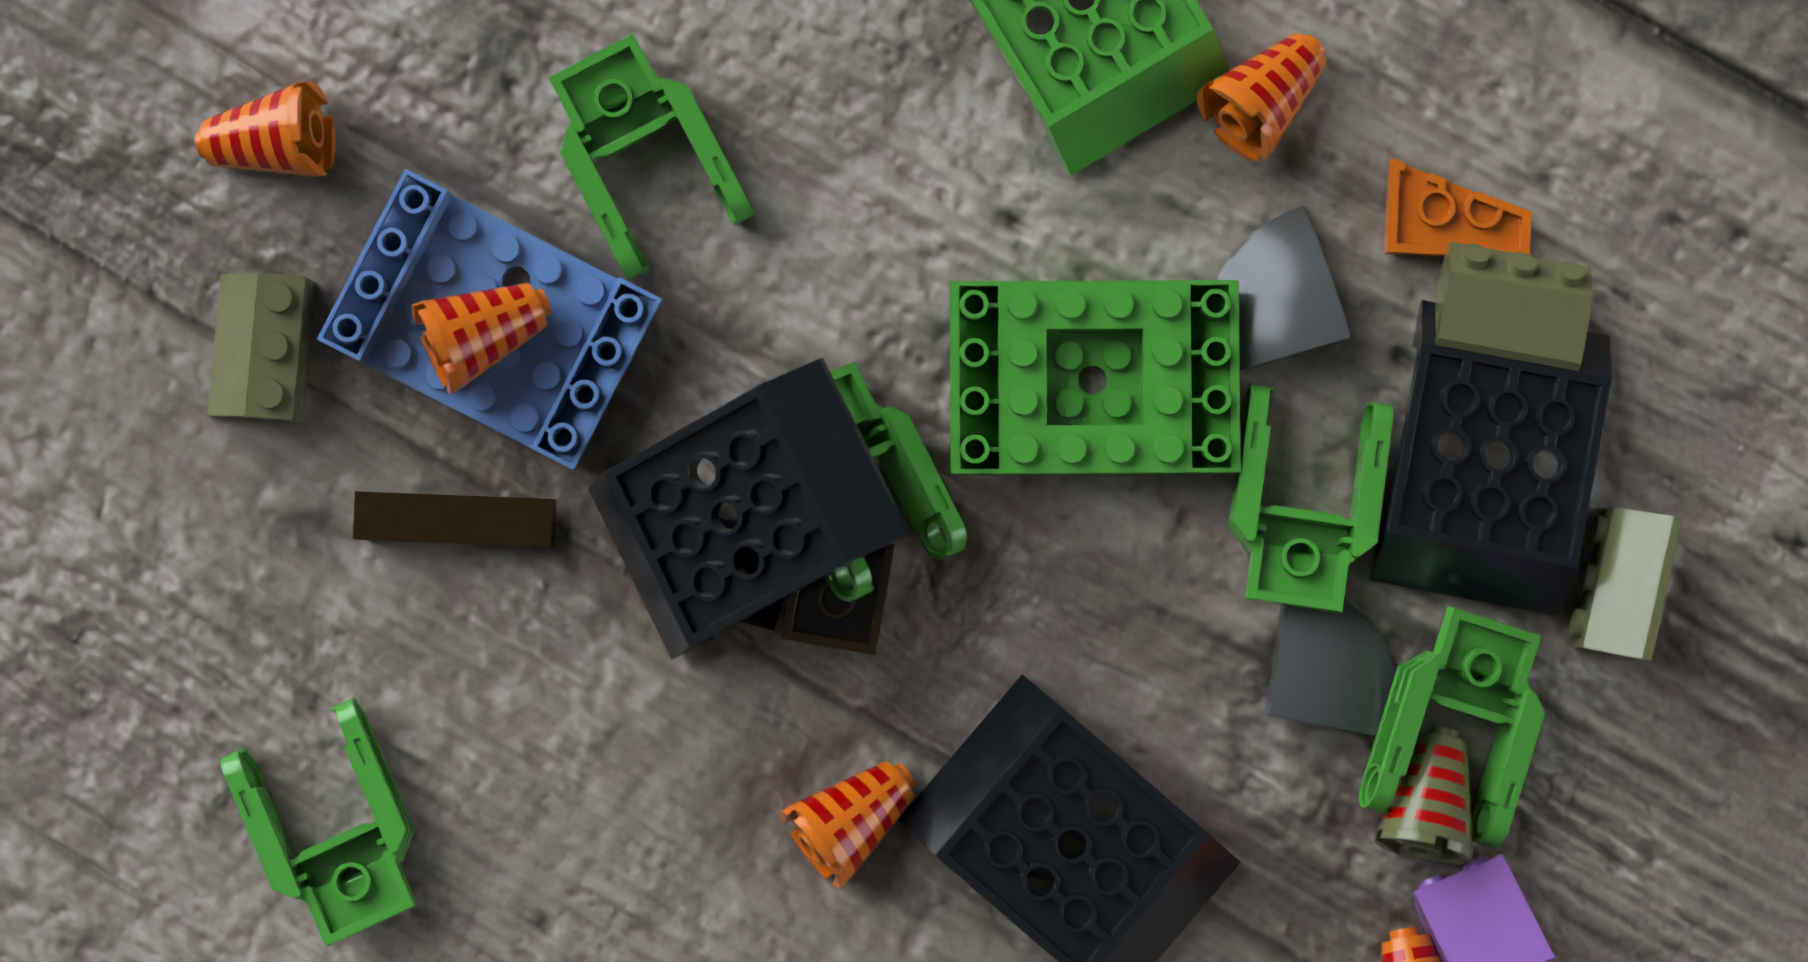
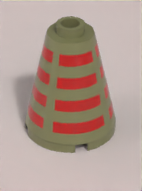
M1435 726L1431 727L1430 733L1420 734L1414 747L1406 776H1401L1393 801L1387 809L1389 812L1386 815L1384 814L1376 831L1374 841L1376 845L1396 854H1399L1400 846H1403L1405 850L1411 852L1410 858L1451 865H1464L1465 861L1471 862L1473 846L1468 744L1459 739L1460 732L1446 727Z

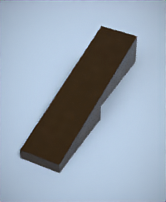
M355 491L353 539L555 547L557 500Z

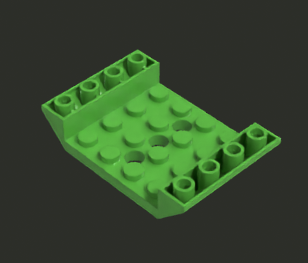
M969 0L1047 128L1046 138L1070 177L1197 102V93L1204 85L1230 70L1215 31L1196 0H1095L1094 4L1086 10L1073 8L1068 0ZM1043 10L1049 13L1054 22L1051 31L1043 35L1031 32L1026 24V18L1031 12Z

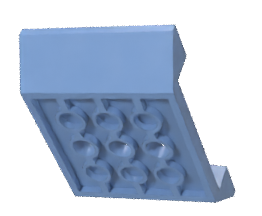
M405 169L317 340L575 471L663 299L620 277L617 279L461 200L447 189ZM514 269L526 270L530 275V284L533 289L542 288L550 303L552 315L546 317L548 326L488 369L480 378L474 379L461 390L449 394L447 386L443 387L424 349L420 336L423 335V331H426L423 323L415 325L411 305L423 300L505 287V278L510 271Z

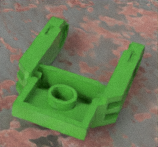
M634 34L548 77L570 118L569 127L566 130L560 153L628 281L648 271L649 267L595 164L600 159H609L667 129L671 122L675 120L680 122L733 225L735 226L755 215L688 85L655 76Z
M855 362L830 371L873 459H879L924 550L936 560L945 559L962 551L967 543L965 526L910 415L892 406L883 408L876 405ZM939 526L943 529L945 533L946 541L943 539L940 533ZM864 558L855 560L825 576L834 594L845 602L853 601L872 592L874 589L871 573Z
M1249 384L1240 433L1241 473H1235L1228 522L1229 530L1245 551L1250 554L1245 600L1340 614L1343 612L1349 564L1378 542L1393 426V405L1368 401L1365 406L1348 520L1338 514L1278 505L1270 507L1261 506L1271 426L1267 425V416L1274 387Z
M1447 606L1434 651H1425L1397 666L1359 791L1360 806L1378 813L1388 814L1389 811L1387 809L1393 801L1401 775L1406 776L1428 702H1432L1498 723L1471 811L1472 841L1492 848H1498L1508 835L1545 717V711L1537 694L1531 691L1527 682L1541 636Z
M355 698L332 707L331 711L336 713L348 744L344 748L375 818L373 823H362L301 851L296 857L261 772L250 752L246 748H242L221 758L224 777L272 890L307 902L325 947L334 945L418 906L400 865V862L404 860L415 828L367 716Z

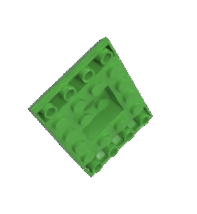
M1239 280L950 281L951 474L977 476H1187L1241 473ZM1089 367L1099 369L1105 376L1104 389L1097 394L1084 392L1078 382V377L1082 370Z

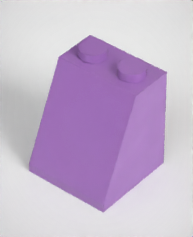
M1503 854L1492 859L1488 855L1477 857L1463 866L1464 871L1447 878L1444 874L1432 876L1419 885V890L1414 891V907L1425 933L1430 935L1442 962H1555V956Z

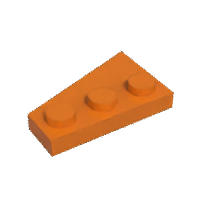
M1392 157L1388 160L1384 254L1445 257L1449 242L1466 245L1477 244L1488 249L1510 253L1521 252L1530 255L1531 211L1480 191L1474 192L1448 182V179L1436 174H1428L1409 167L1407 163Z

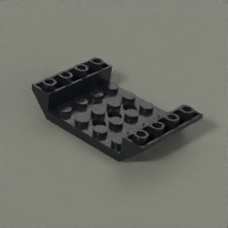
M1421 300L1412 344L1413 348L1418 349L1384 533H1379L1369 581L1559 616L1579 566L1612 383L1609 335L1587 331L1582 364L1579 371L1437 346L1435 302ZM1445 433L1456 434L1463 443L1462 454L1456 460L1445 459L1438 450L1439 439ZM1493 442L1503 443L1510 451V461L1503 469L1491 467L1486 460L1487 447ZM1540 451L1552 453L1558 462L1556 473L1549 479L1540 477L1533 467L1534 458Z
M823 358L754 387L605 471L588 488L671 659H675L714 638L713 635L847 564L870 556L911 534ZM702 459L709 460L715 467L716 477L711 485L704 484L698 476L697 469ZM724 502L732 505L737 511V523L733 529L725 527L720 521L719 510ZM745 547L754 549L759 556V567L755 573L748 572L741 563V553Z
M1021 674L898 819L939 860L1058 962H1157L1241 863L1201 826L1023 674ZM1100 793L1112 795L1117 803L1114 816L1106 821L1094 819L1089 810L1091 799ZM1075 830L1084 836L1085 848L1079 856L1068 858L1059 852L1057 846L1058 839L1065 831ZM1038 867L1048 869L1054 877L1051 890L1042 895L1030 892L1026 886L1028 873Z

